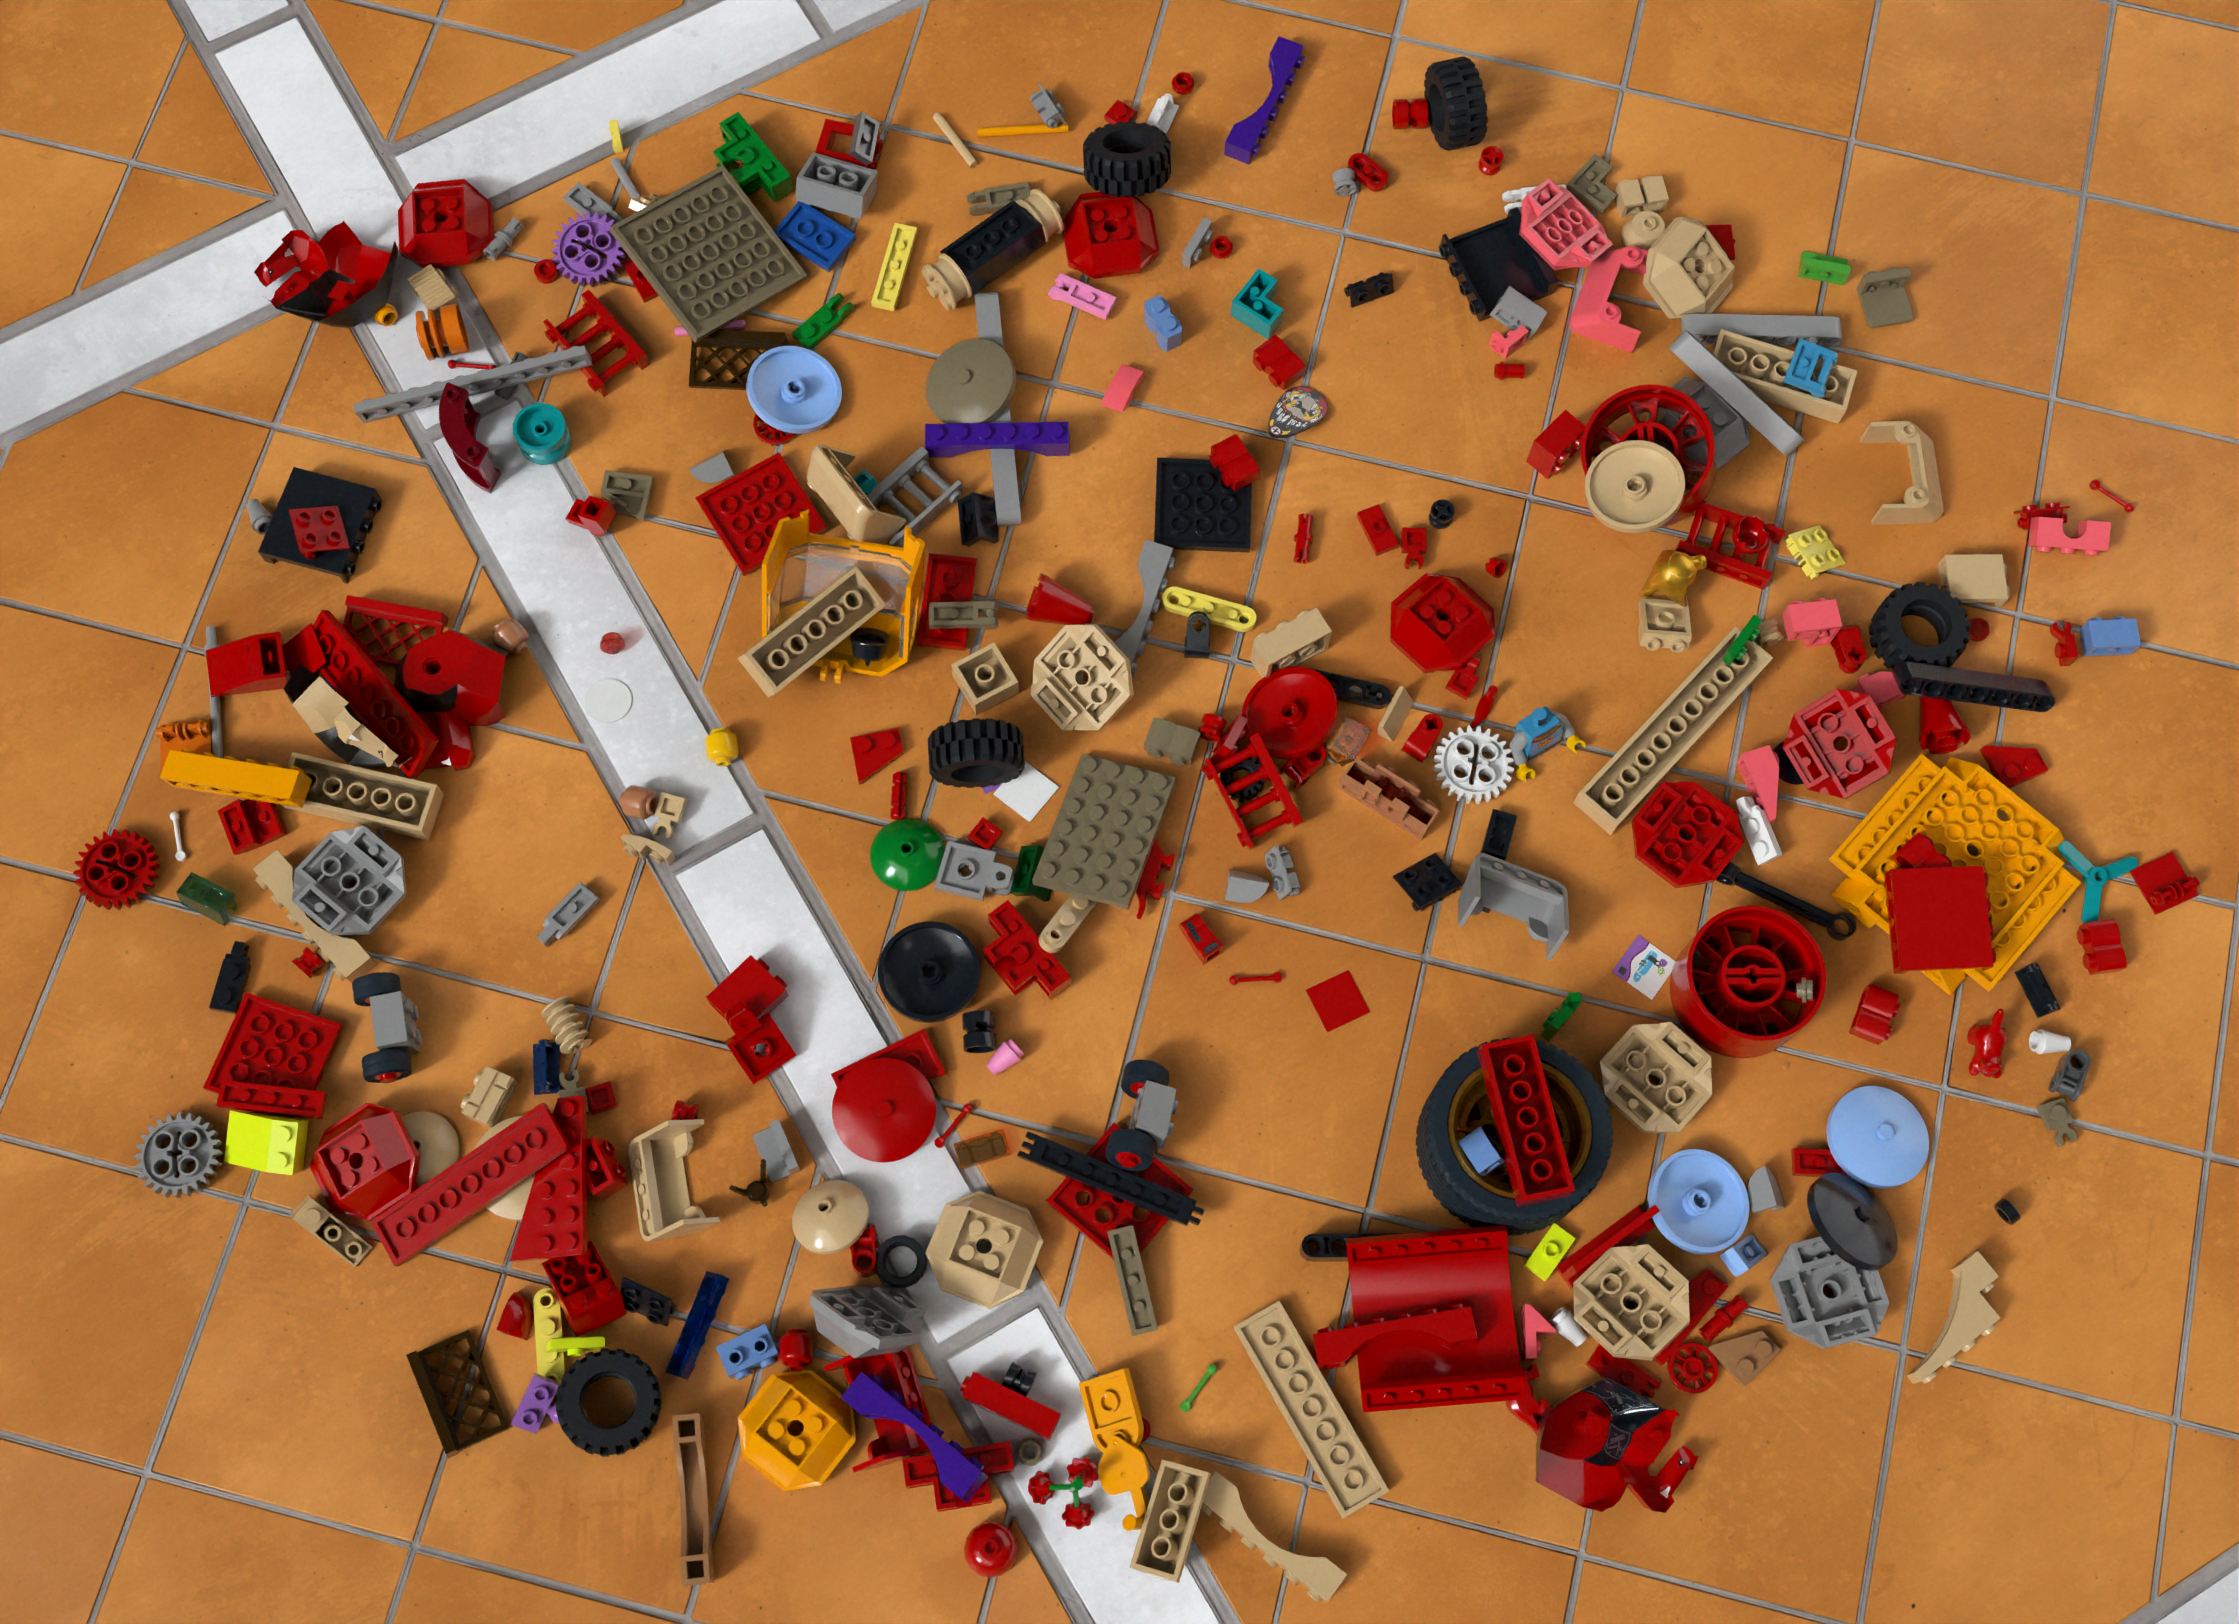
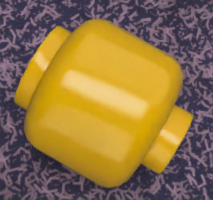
M713 729L705 738L707 759L716 763L717 766H728L731 764V761L738 757L737 737L734 733L730 732V729Z

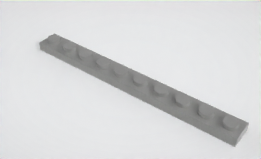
M574 346L568 350L550 352L545 356L527 358L513 364H503L498 368L480 370L477 373L466 376H456L454 379L447 381H436L431 385L413 387L399 393H389L384 397L376 399H366L354 404V410L361 421L367 423L440 404L443 389L448 382L468 390L469 397L593 365L592 358L585 346Z

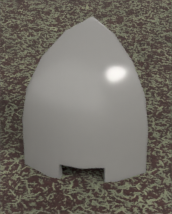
M723 451L689 468V471L695 478L706 483L719 482L734 475Z
M1229 869L1225 900L1239 903L1255 901L1266 893L1269 882L1251 873Z
M1765 1165L1757 1169L1751 1176L1747 1187L1752 1212L1762 1213V1211L1772 1208V1211L1785 1209L1784 1200L1773 1173Z

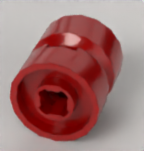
M1413 98L1411 102L1407 99L1393 100L1392 123L1394 130L1407 129L1408 126H1412L1413 129L1427 128L1428 104L1426 98Z

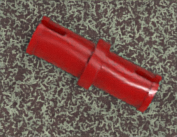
M1304 513L1298 515L1297 534L1294 535L1296 547L1293 561L1301 564L1302 559L1303 564L1309 563L1310 544L1313 543L1311 532L1314 516L1306 514V518H1304Z
M1735 1295L1725 1307L1714 1312L1715 1316L1698 1330L1705 1340L1707 1339L1711 1343L1726 1327L1729 1329L1733 1325L1732 1322L1744 1310L1749 1308L1748 1304L1742 1298L1740 1299L1739 1295Z

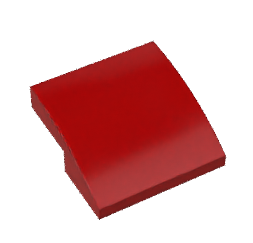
M237 799L218 810L232 852L235 855L254 850L286 835L275 803Z

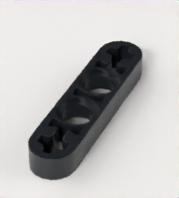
M1312 669L1319 672L1328 681L1331 680L1337 683L1338 689L1335 690L1339 701L1373 709H1383L1389 703L1390 691L1386 686ZM1352 686H1357L1361 689L1362 694L1358 697H1353L1349 694L1348 689ZM1366 689L1370 690L1368 699H1364ZM1377 692L1382 693V699L1380 702L1376 701L1375 696L1377 695Z

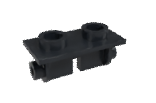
M1381 272L1378 275L1367 278L1365 283L1359 281L1348 284L1344 288V292L1347 297L1350 296L1351 308L1394 293L1393 274Z
M2038 963L2029 964L2024 969L2014 972L2037 1018L2061 1009Z

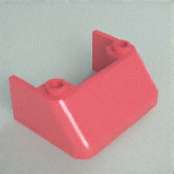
M1627 246L1604 252L1591 263L1569 320V327L1574 333L1629 353L1633 352L1641 331L1620 324L1619 321L1622 315L1620 308L1615 304L1607 302L1619 268L1642 276L1646 274L1648 251L1635 246Z

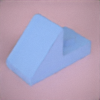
M1751 1233L1722 1253L1720 1258L1733 1276L1737 1277L1749 1270L1768 1254Z

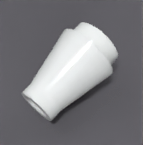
M2039 1029L2030 1034L2029 1047L2031 1051L2039 1055L2061 1051L2068 1052L2071 1047V1040L2068 1036H2061Z
M1564 1306L1553 1313L1548 1320L1560 1335L1568 1339L1576 1347L1581 1345L1588 1337L1581 1326L1574 1320L1571 1310H1567Z

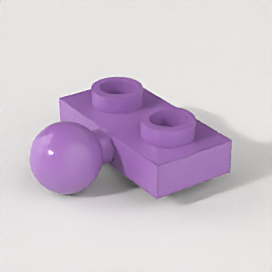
M534 1373L511 1420V1425L537 1434L546 1414L550 1415L554 1423L560 1424L556 1412V1403L551 1404L559 1382Z

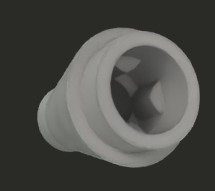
M252 499L246 504L252 529L261 535H265L273 515L258 499Z

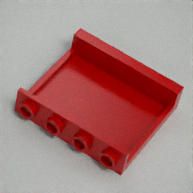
M1983 866L1890 869L1884 873L1894 974L1931 970H1988L1994 967L1993 963L1996 962V952L1991 945L1993 925L1989 923L1988 916L1991 910V902L1986 897L1988 876L1984 872Z

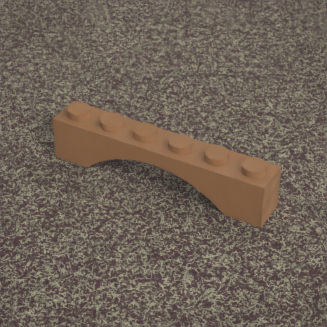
M700 1413L672 1416L681 1506L680 1557L682 1585L714 1583L704 1416Z

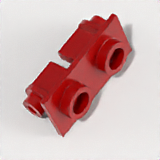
M2060 502L2046 503L2044 509H2037V505L2022 506V511L2013 513L2020 514V518L2017 520L2018 527L2027 530L2030 529L2031 518L2034 517L2062 518L2063 523H2067V515L2063 514V509H2068L2070 506L2061 507Z

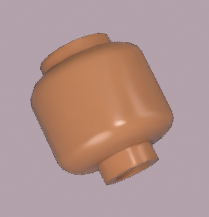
M505 618L492 629L493 642L498 647L511 652L509 654L515 652L518 655L528 647L526 641L529 638V633L516 619L508 620Z
M638 785L629 786L619 799L622 811L626 816L643 820L655 814L659 801L653 789Z

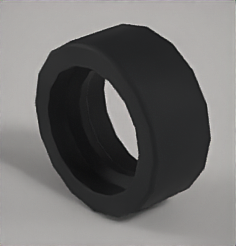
M905 1235L894 1236L887 1239L879 1247L876 1255V1267L881 1278L888 1285L896 1288H906L916 1284L923 1277L927 1267L926 1255L921 1244L914 1238ZM898 1246L910 1248L917 1257L915 1270L906 1277L894 1276L886 1267L888 1253Z

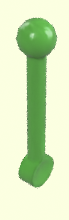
M1208 1365L1204 1377L1188 1399L1180 1404V1409L1183 1412L1190 1410L1191 1402L1209 1377L1217 1372L1216 1365Z

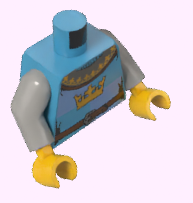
M1548 707L1536 708L1531 715L1517 723L1514 737L1510 741V749L1515 765L1519 766L1516 770V777L1527 782L1526 774L1534 779L1536 773L1533 769L1527 767L1526 763L1564 742L1565 738H1568L1566 742L1567 747L1576 754L1575 745L1577 743L1583 748L1586 747L1585 742L1574 735L1575 731L1565 715L1557 711L1551 712Z

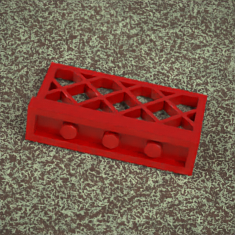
M347 595L345 601L347 610L343 627L351 637H356L361 645L360 647L372 661L398 666L401 660H396L391 654L393 650L403 645L408 652L410 649L405 642L416 635L420 641H423L424 639L420 633L428 627L436 629L435 635L443 633L449 618L442 612ZM353 614L362 615L366 623L354 629L351 624ZM380 619H386L390 627L378 634L372 624ZM404 623H408L414 631L402 638L396 628ZM370 627L375 637L363 643L358 633ZM394 631L399 641L387 648L382 638ZM379 640L384 651L376 656L371 655L367 647Z
M1654 1205L1643 1213L1640 1207L1637 1206L1557 1265L1555 1269L1570 1289H1572L1573 1283L1611 1247L1630 1246L1653 1229L1654 1226L1649 1219L1660 1211L1659 1208Z

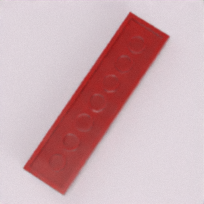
M321 610L313 624V629L327 663L319 668L320 672L340 696L349 702L348 705L364 725L398 755L394 761L397 764L407 761L400 768L409 779L417 778L438 744V738L329 610Z
M541 1103L370 1222L393 1265L401 1266L562 1155L571 1146L547 1104Z

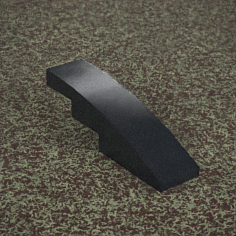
M1496 809L1492 810L1480 853H1485L1505 861L1517 818L1516 815ZM1483 907L1482 911L1486 913H1489L1491 910L1486 907Z

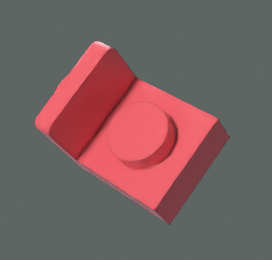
M1521 325L1516 330H1510L1503 337L1495 330L1491 335L1489 344L1495 353L1502 355L1506 359L1526 342L1529 331Z

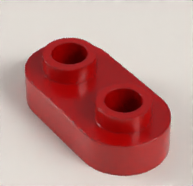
M1356 153L1349 158L1347 168L1354 170L1355 179L1365 187L1375 192L1381 191L1386 187L1388 181L1387 172L1367 155Z

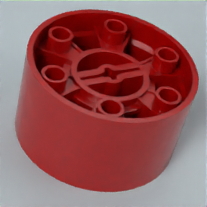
M1638 385L1612 395L1595 410L1582 436L1581 462L1586 476L1592 457H1597L1604 451L1599 448L1603 442H1611L1612 446L1631 440L1646 441L1647 438L1648 442L1655 444V439L1666 442L1674 451V456L1683 469L1685 489L1689 492L1684 495L1682 504L1676 514L1664 525L1658 527L1661 528L1675 524L1691 515L1709 494L1716 474L1714 436L1706 414L1689 396L1667 386ZM1659 408L1672 410L1683 415L1672 430L1656 423ZM1648 412L1651 414V418L1648 421H1640L1638 419L1639 415ZM1630 413L1634 426L1629 428L1622 437L1608 428L1615 420ZM1688 429L1696 431V435L1692 438H1685L1683 433ZM1705 440L1708 448L1707 464L1687 462L1685 448ZM1697 475L1701 477L1696 485H1691L1688 482L1692 476Z
M1762 906L1735 907L1711 918L1681 951L1673 966L1670 978L1672 1006L1685 1031L1708 1050L1732 1058L1759 1057L1781 1047L1814 1017L1822 1003L1826 989L1825 963L1813 937L1801 924L1790 916ZM1728 931L1751 934L1749 945L1734 949ZM1707 942L1714 943L1717 951H1714ZM1757 942H1762V943H1764V944L1766 945L1767 949L1764 948V947L1758 946V945H1757ZM1695 948L1700 951L1702 956L1712 962L1707 972L1692 969ZM1778 949L1788 959L1794 969L1793 971L1785 972L1781 961L1774 954ZM1732 963L1748 964L1745 968H1727V965ZM1802 977H1806V980H1813L1814 1000H1807V1003H1802V998H1797L1796 985L1797 982H1802ZM1786 984L1794 986L1796 993L1788 991ZM1748 997H1767L1766 1001L1763 1002L1745 1001ZM1707 998L1709 1004L1717 1013L1715 1017L1707 1010L1700 999ZM1780 999L1800 1004L1798 1016L1794 1024L1775 1009ZM1754 1024L1757 1036L1738 1032V1025ZM1765 1027H1770L1775 1035L1768 1036Z

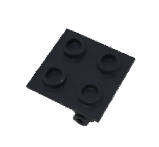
M1436 853L1393 876L1395 881L1412 899L1411 905L1416 912L1419 910L1421 912L1424 911L1426 907L1431 905V902L1436 904L1437 899L1442 901L1444 897L1451 893H1456V889L1462 886V883Z
M624 1276L622 1277L621 1295L625 1309L631 1313L637 1312L647 1317L654 1324H662L667 1327L669 1324V1314L672 1315L677 1307L676 1304H673V1300Z

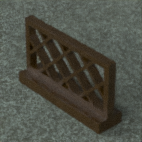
M717 330L696 343L692 340L689 387L746 390V383L740 378L750 370L758 357L751 363H748L742 355L747 350H755L760 356L770 349L788 346L786 333ZM697 347L708 348L712 354L701 361L697 357ZM724 349H731L735 355L725 362L718 354ZM716 357L723 365L712 373L706 364ZM740 358L746 367L736 374L729 366ZM702 368L711 375L704 382L695 381V374ZM727 368L734 377L729 382L724 383L717 376Z
M469 1330L419 1352L416 1350L406 1355L447 1458L457 1455V1452L509 1429ZM463 1339H467L470 1347L465 1358L451 1353L455 1343ZM449 1346L448 1351L443 1350V1348ZM434 1352L445 1355L440 1369L428 1365L425 1356ZM471 1353L473 1354L475 1361L469 1359ZM449 1357L463 1361L458 1375L443 1371ZM467 1363L478 1367L480 1371L475 1382L461 1377ZM431 1371L437 1373L435 1380L433 1378ZM441 1374L455 1379L450 1393L438 1390L437 1383ZM481 1377L484 1381L485 1386L479 1384ZM459 1381L473 1386L467 1400L453 1395ZM477 1388L489 1393L490 1397L485 1407L471 1402ZM441 1395L447 1397L445 1404L442 1400ZM451 1399L465 1404L460 1418L448 1415L447 1407ZM491 1402L493 1403L495 1410L489 1409ZM469 1406L483 1410L477 1425L463 1420ZM487 1412L498 1416L501 1426L492 1430L481 1427ZM451 1420L457 1422L455 1429L452 1425ZM464 1424L474 1428L475 1431L472 1438L460 1444L456 1435L460 1425ZM479 1430L485 1432V1433H483V1434L477 1436Z

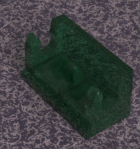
M192 872L176 891L182 905L223 926H226L229 922L228 911L230 909L236 911L237 909L235 893Z

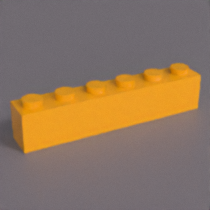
M181 749V752L170 750L160 775L162 780L177 788L303 808L312 779L304 774L303 769L295 766H289L286 769L275 763L268 762L267 765H261L259 762L251 759H246L245 762H242L231 756L218 758L216 755L207 752L198 755L187 749Z

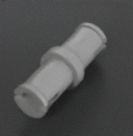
M512 218L502 231H498L495 234V239L483 250L485 255L489 253L487 258L495 261L505 248H509L512 245V240L524 229L522 223L519 226L517 225L520 222L519 220Z

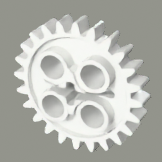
M1468 725L1466 732H1463L1459 727L1456 735L1449 732L1448 740L1442 739V746H1438L1436 749V753L1439 755H1435L1433 759L1434 762L1438 763L1434 765L1433 771L1440 772L1436 776V781H1444L1441 789L1450 788L1448 796L1456 793L1457 801L1462 797H1466V803L1469 804L1471 799L1474 798L1475 802L1479 804L1482 797L1488 803L1491 795L1498 798L1499 790L1505 791L1507 787L1505 783L1509 784L1512 779L1509 775L1514 771V768L1510 767L1514 759L1507 758L1511 753V749H1503L1506 741L1498 742L1499 734L1491 737L1489 736V728L1485 733H1481L1480 726L1477 727L1476 731H1472L1471 726ZM1474 745H1477L1478 752L1475 760L1476 769L1473 774V785H1470L1469 778L1472 769L1471 760L1474 756ZM1464 748L1469 754L1462 755L1457 749ZM1482 752H1489L1493 758H1484ZM1454 771H1462L1466 777L1459 778L1454 774ZM1479 775H1486L1490 781H1481Z

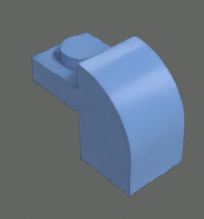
M1479 1126L1459 1140L1465 1154L1477 1172L1482 1176H1485L1505 1162V1159L1496 1148L1498 1145L1485 1132L1482 1126Z

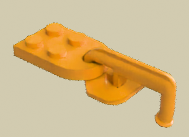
M1123 1368L1080 1382L1079 1387L1093 1441L1098 1449L1104 1453L1097 1468L1102 1488L1110 1495H1117L1127 1491L1131 1492L1137 1517L1132 1514L1125 1516L1122 1525L1125 1530L1132 1531L1141 1529L1149 1502L1144 1485L1149 1480L1150 1472L1145 1454L1138 1449L1143 1438L1144 1427L1129 1368Z

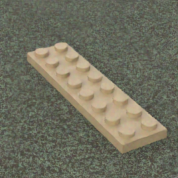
M1277 1301L1234 1326V1331L1341 1518L1344 1519L1389 1492L1388 1487L1281 1302Z

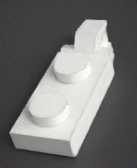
M1743 796L1737 799L1740 823L1757 865H1764L1782 856L1765 810H1761L1759 805H1755L1752 796Z

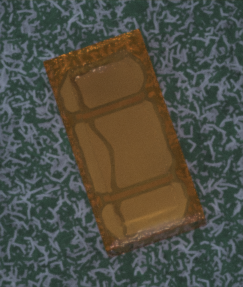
M1004 1129L954 1143L961 1170L1011 1155Z

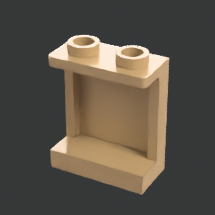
M2002 554L1944 555L1937 564L1940 589L1942 591L1944 589L1950 591L1949 595L1952 598L1957 597L1961 603H1995V607H2002L2010 597V587L2006 585L2007 565L2003 563Z

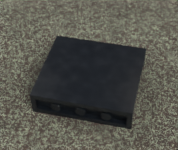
M1518 207L1510 209L1507 218L1451 239H1448L1446 234L1442 236L1439 252L1442 258H1446L1451 275L1456 277L1459 282L1460 292L1463 296L1467 297L1470 311L1473 315L1477 316L1479 322L1492 318L1490 316L1491 311L1509 286L1532 302L1554 294L1558 280L1550 266L1519 234L1522 215Z
M293 467L258 552L265 562L275 564L276 560L339 576L344 583H348L350 576H353L355 573L357 558L364 551L366 536L373 529V519L376 512H379L381 509L382 499L375 488ZM338 506L350 548L319 551L315 554V558L306 559L300 553L289 509Z

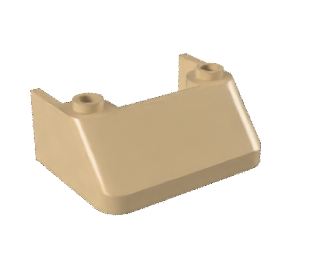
M1909 421L1870 422L1859 439L1860 443L1900 442L1907 445L1913 486L1908 488L1904 494V504H1882L1872 518L1871 524H1923L1938 521L1944 509L1933 440L1918 426Z
M818 444L812 450L806 476L808 486L820 495L848 531L847 536L849 539L885 545L907 521L903 517L878 511L850 476L846 467L856 458L854 453Z
M704 1119L667 1120L632 1139L629 1144L628 1152L641 1236L645 1241H659L698 1233L720 1222L719 1217L706 1218L699 1206L690 1207L683 1157L690 1153L694 1145L691 1131L704 1125Z

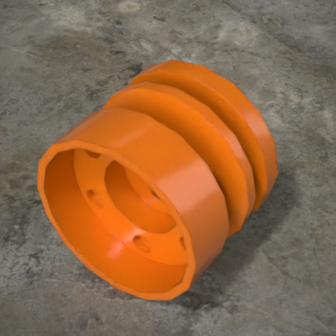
M456 303L441 306V318H437L434 311L428 309V321L423 311L416 312L417 337L429 361L435 360V349L440 358H445V346L449 347L454 356L469 353V342L465 325Z

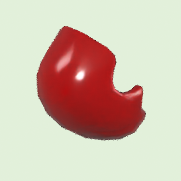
M1746 515L1737 522L1732 531V540L1739 551L1749 555L1758 554L1767 546L1769 532L1764 530L1763 519L1755 515Z

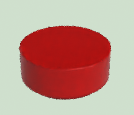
M549 259L539 261L534 267L537 280L544 284L553 283L559 276L556 263Z

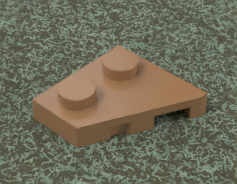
M1763 1331L1707 1347L1714 1355L1716 1361L1742 1388L1781 1351Z

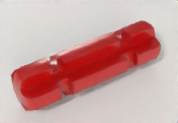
M904 772L893 774L892 783L895 786H892L891 806L893 808H891L890 817L894 820L905 818L906 809L903 806H906L907 786L905 784H907L908 776Z

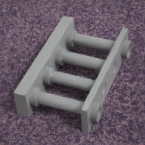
M922 446L880 482L870 494L866 495L876 509L883 504H888L901 517L905 518L909 523L907 526L912 530L914 537L951 503H957L963 493L962 483L959 480L950 486L928 466L929 454ZM917 473H923L943 492L934 502L911 482ZM905 488L926 509L915 517L894 497V494L899 489ZM904 529L900 533L898 531L891 538L892 540L889 541L890 546L904 548Z

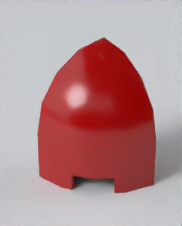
M514 1292L510 1296L501 1315L497 1331L528 1340L533 1325L534 1312L532 1304L525 1296L518 1292Z

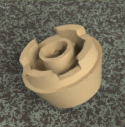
M1652 211L1639 212L1624 224L1621 232L1622 243L1624 242L1626 247L1635 246L1648 251L1666 229L1663 219Z

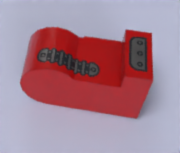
M1195 913L1179 924L1182 933L1203 965L1222 954V943L1207 928L1199 914Z

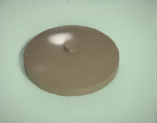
M986 339L961 341L943 352L933 364L926 382L928 405L933 414L944 424L990 423L1002 414L1013 397L1016 387L1015 366L1009 355L992 341Z

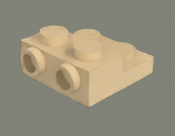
M1640 598L1638 603L1640 620L1638 626L1639 646H1644L1651 651L1659 648H1670L1673 652L1688 650L1692 638L1689 605L1687 604V606L1682 607L1671 600Z

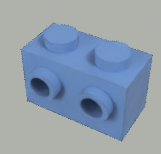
M2120 616L2111 620H2102L2100 617H2095L2087 620L2079 629L2084 657L2132 655L2141 646L2136 619H2126V617Z
M766 1324L716 1347L728 1377L731 1379L736 1378L737 1381L752 1374L751 1370L759 1366L764 1369L775 1364L776 1358L779 1357L778 1348Z

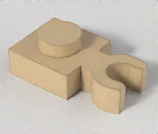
M661 792L654 816L661 819L660 822L654 825L653 834L659 836L660 830L666 827L667 833L665 837L668 839L673 837L674 828L672 824L673 822H681L687 799Z

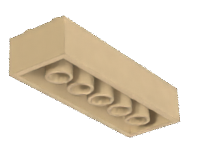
M1720 329L1711 352L1760 398L1766 402L1837 424L1840 422L1847 410L1857 370L1833 364L1825 385L1826 392L1823 397L1818 398L1806 390L1783 382L1794 351ZM1817 360L1810 379L1811 381H1817L1824 363L1823 360Z
M855 566L737 659L769 698L885 607L886 604L857 566Z
M292 752L287 769L289 766L303 769L304 774L312 779L303 808L283 805L284 808L429 841L444 796L438 785Z

